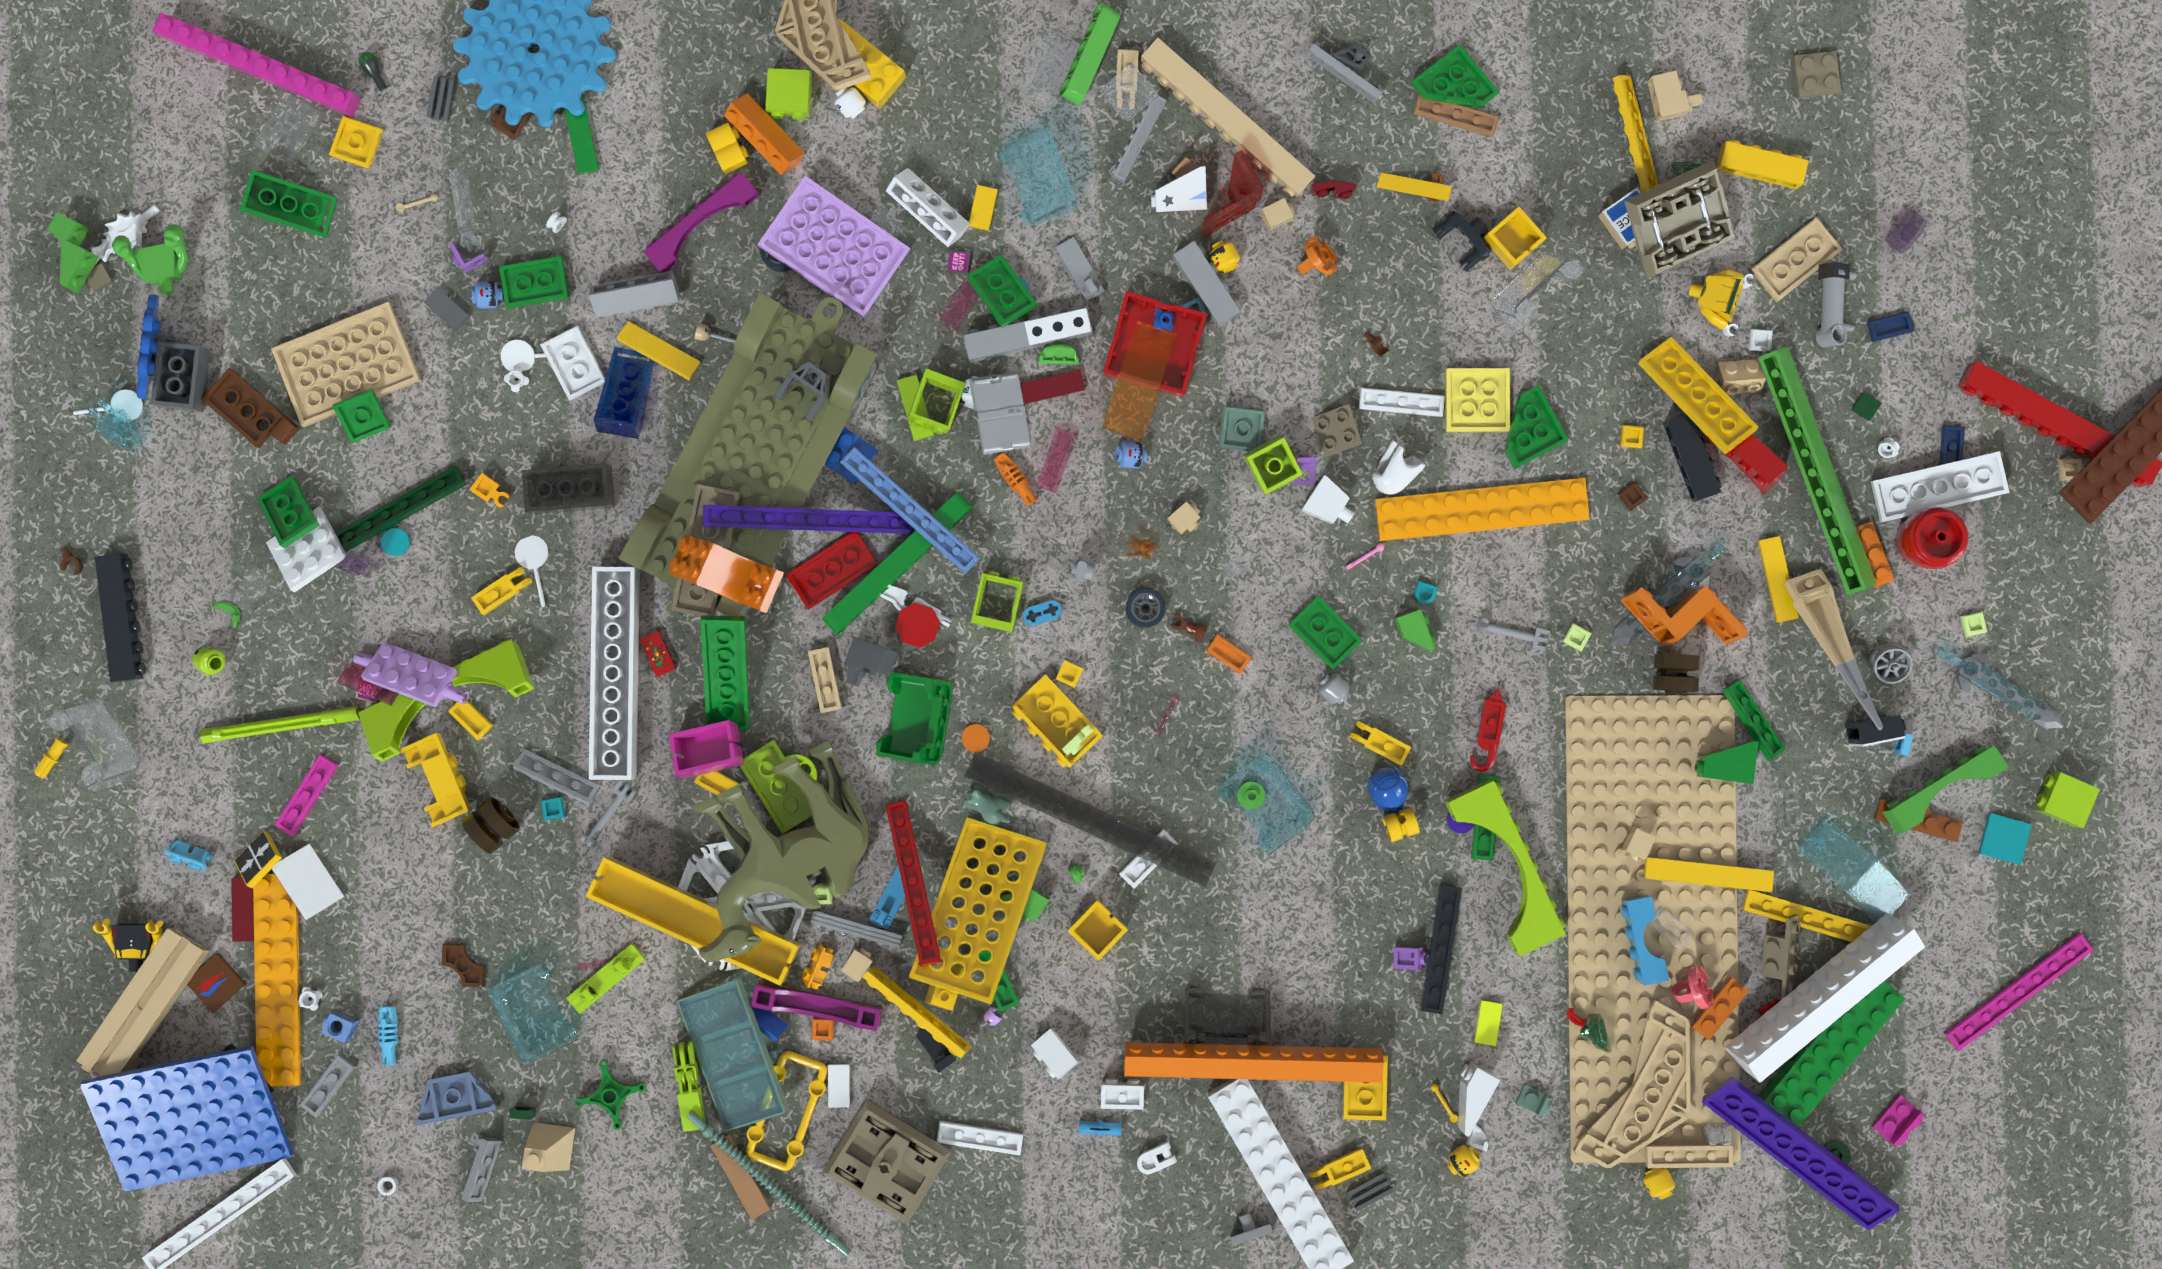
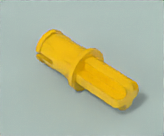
M57 737L50 749L43 753L44 757L34 770V773L38 777L45 778L55 763H59V757L69 744Z

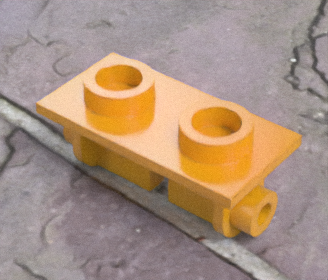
M819 943L817 948L812 950L810 956L812 961L809 968L806 967L802 974L803 983L806 987L818 989L819 986H822L827 972L821 970V967H830L835 956L833 954L834 949L830 947L825 948Z

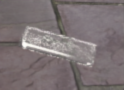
M916 957L898 966L899 973L913 997L936 1017L947 1012L945 1009L924 1003L930 984L909 977Z

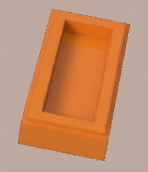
M1216 634L1206 649L1207 653L1240 675L1252 658L1219 634Z

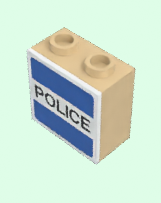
M1638 188L1632 190L1598 215L1622 250L1627 246L1631 249L1637 245L1624 200L1640 194L1641 192Z

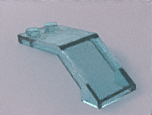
M1827 818L1797 848L1803 856L1843 887L1875 922L1879 921L1887 913L1893 915L1910 896L1877 858Z

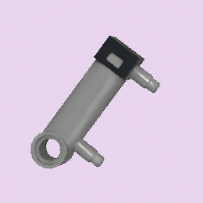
M1831 262L1819 265L1818 280H1823L1821 328L1816 332V341L1820 347L1842 345L1847 339V332L1854 330L1853 325L1843 323L1845 280L1857 277L1856 273L1850 271V264Z

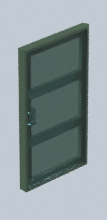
M741 978L676 1000L690 1040L693 1041L695 1054L724 1132H729L790 1111Z

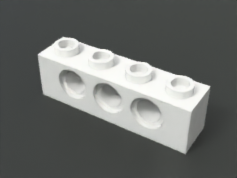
M909 168L894 176L886 190L889 195L947 247L959 240L970 225L967 220Z

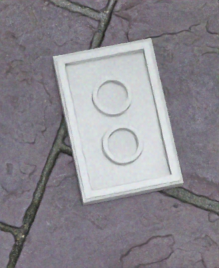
M578 325L540 344L569 401L607 382Z
M310 844L279 861L272 868L305 920H308L344 897Z

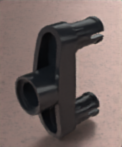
M1451 211L1446 215V219L1433 228L1432 231L1436 234L1443 229L1437 235L1440 240L1454 228H1458L1462 235L1465 234L1468 237V242L1473 247V251L1458 262L1461 267L1469 262L1463 268L1468 272L1478 262L1484 261L1490 256L1481 238L1489 230L1479 217L1468 222L1457 212Z

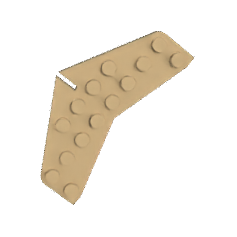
M785 0L775 28L776 35L833 89L842 90L872 79L869 68L836 17L837 0Z
M1653 1000L1647 1014L1632 1085L1578 1139L1573 1148L1575 1152L1605 1168H1611L1688 1119L1671 1109L1674 1105L1691 1115L1690 1023L1685 1016Z

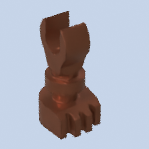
M1174 615L1175 618L1181 620V625L1175 626L1170 624L1171 627L1175 630H1186L1190 635L1194 633L1195 641L1201 643L1208 625L1199 623L1196 626L1194 622L1191 621L1189 623L1182 616Z

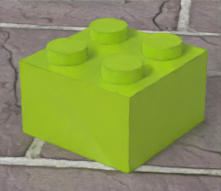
M1280 435L1242 455L1260 491L1265 495L1303 475L1285 438Z

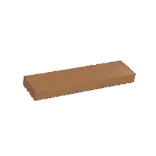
M1419 94L1413 111V115L1494 137L1500 117L1459 104L1423 100Z
M730 1134L723 1137L724 1139L728 1138V1143L732 1142V1146L736 1147ZM711 1144L710 1147L751 1220L769 1211L771 1207L754 1177H751V1173L747 1174V1170L742 1169V1165H737L738 1162L736 1160L732 1161L733 1157H728L727 1152L723 1153L724 1149H719L718 1144Z

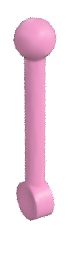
M1382 543L1377 544L1375 549L1347 565V570L1374 553L1383 551L1384 545Z

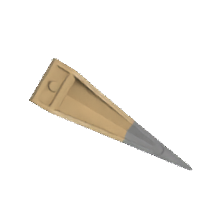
M1818 569L1787 580L1784 586L1794 601L1793 606L1879 730L1883 729L1882 722L1873 705L1851 650L1832 586L1822 569Z

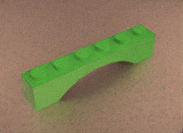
M1995 745L1990 747L1980 746L1973 751L1975 755L1970 758L1965 756L1956 761L1957 766L1954 768L1947 767L1939 772L1940 776L1934 779L1932 777L1921 783L1923 785L1922 788L1918 790L1914 788L1904 794L1906 798L1901 801L1896 799L1887 805L1888 809L1882 813L1895 833H1904L1921 823L1931 800L1948 784L1959 779H1989L2007 769L2009 766Z

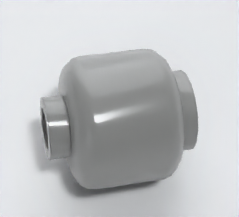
M1327 673L1319 680L1321 685L1318 691L1331 704H1341L1350 694L1349 683L1338 673L1331 675Z

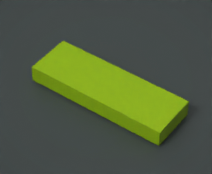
M917 375L897 380L907 418L919 386ZM922 394L915 414L930 419ZM908 420L914 441L934 436L931 428L924 425L923 427L911 424V420Z

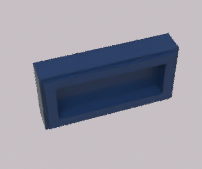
M1909 311L1866 322L1871 342L1914 332Z

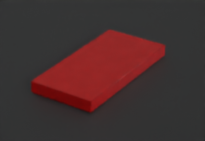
M850 532L787 573L786 577L806 608L810 610L879 565L859 532Z

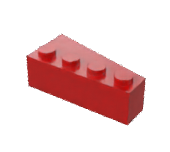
M1753 434L1727 454H1724L1733 461L1764 495L1783 478L1788 468L1780 458ZM1705 435L1706 439H1707L1710 443L1714 444V443L1711 441V439H1710L1707 435Z

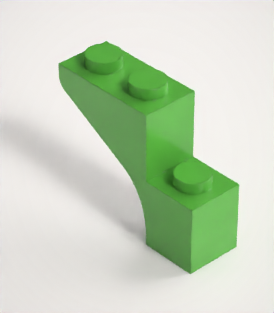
M56 212L47 231L54 234L61 245L60 284L79 294L91 270L94 268L98 256L80 247L89 228Z

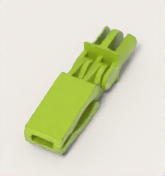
M688 1041V1045L685 1042H680L679 1050L678 1044L672 1043L675 1064L673 1070L676 1082H679L677 1099L683 1132L701 1130L687 1118L689 1113L693 1111L705 1121L701 1086H697L699 1074L697 1061H695L693 1041Z

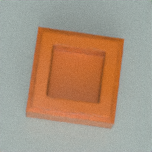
M812 1018V1040H833L834 1020Z

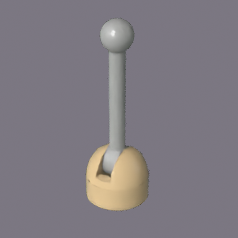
M698 323L695 332L696 340L706 341L713 337L732 343L736 342L734 338L712 333L709 326Z

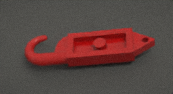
M1496 688L1488 699H1484L1477 745L1481 749L1488 751L1487 761L1483 765H1478L1474 760V756H1470L1471 766L1477 771L1485 772L1492 768L1495 763L1506 703L1502 699L1499 688Z

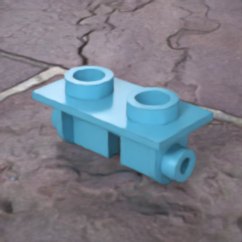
M179 840L170 842V851L163 850L168 856L169 861L180 864L182 861L187 863L188 867L200 871L201 868L208 870L206 861L210 862L213 857L210 851L196 846L192 853H189L192 846Z

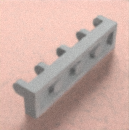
M1318 42L1311 46L1307 54L1309 58L1375 104L1384 89L1380 88L1378 90L1368 82L1369 79L1367 77L1363 79L1353 72L1351 67H1346L1332 57L1333 53L1329 55L1322 50Z
M526 749L522 751L513 765L515 772H521L531 777V780H537L549 786L552 790L560 791L568 795V798L572 800L574 798L589 808L600 788V785Z

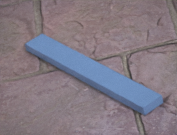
M853 447L841 460L840 463L963 573L967 574L980 559L857 448Z

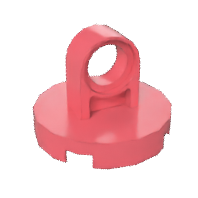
M1701 966L1690 967L1688 979L1677 982L1671 989L1673 996L1680 1003L1695 1000L1700 1009H1707L1713 1006L1712 988L1708 989L1706 981H1709V978ZM1687 989L1684 994L1678 995L1681 990Z

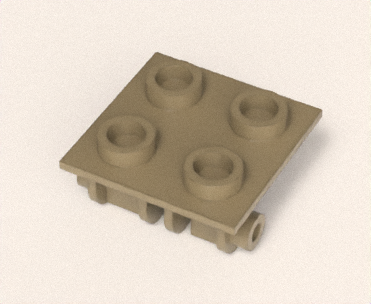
M1350 404L1312 418L1325 457L1363 444Z

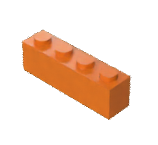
M748 93L730 103L724 116L781 176L799 165L805 152Z

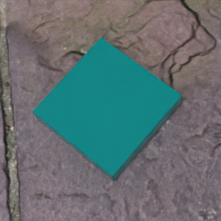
M1988 813L1978 854L2021 865L2032 824Z

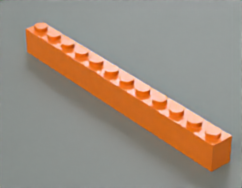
M1125 1042L1124 1076L1382 1083L1384 1061L1381 1048Z

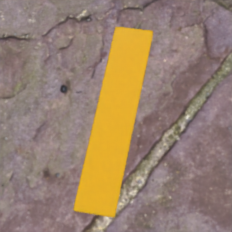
M1386 173L1380 174L1377 188L1444 201L1449 200L1452 186Z

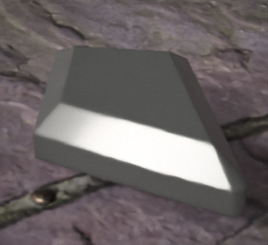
M1355 44L1332 55L1342 64L1357 71H1360L1371 58L1365 53L1363 48H1359Z

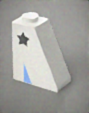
M1199 166L1155 189V194L1151 195V207H1155L1156 212L1207 209L1205 166Z

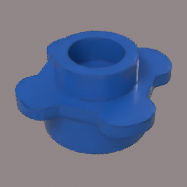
M1157 309L1154 312L1155 317L1153 319L1155 329L1171 331L1173 329V312H1164L1161 309Z

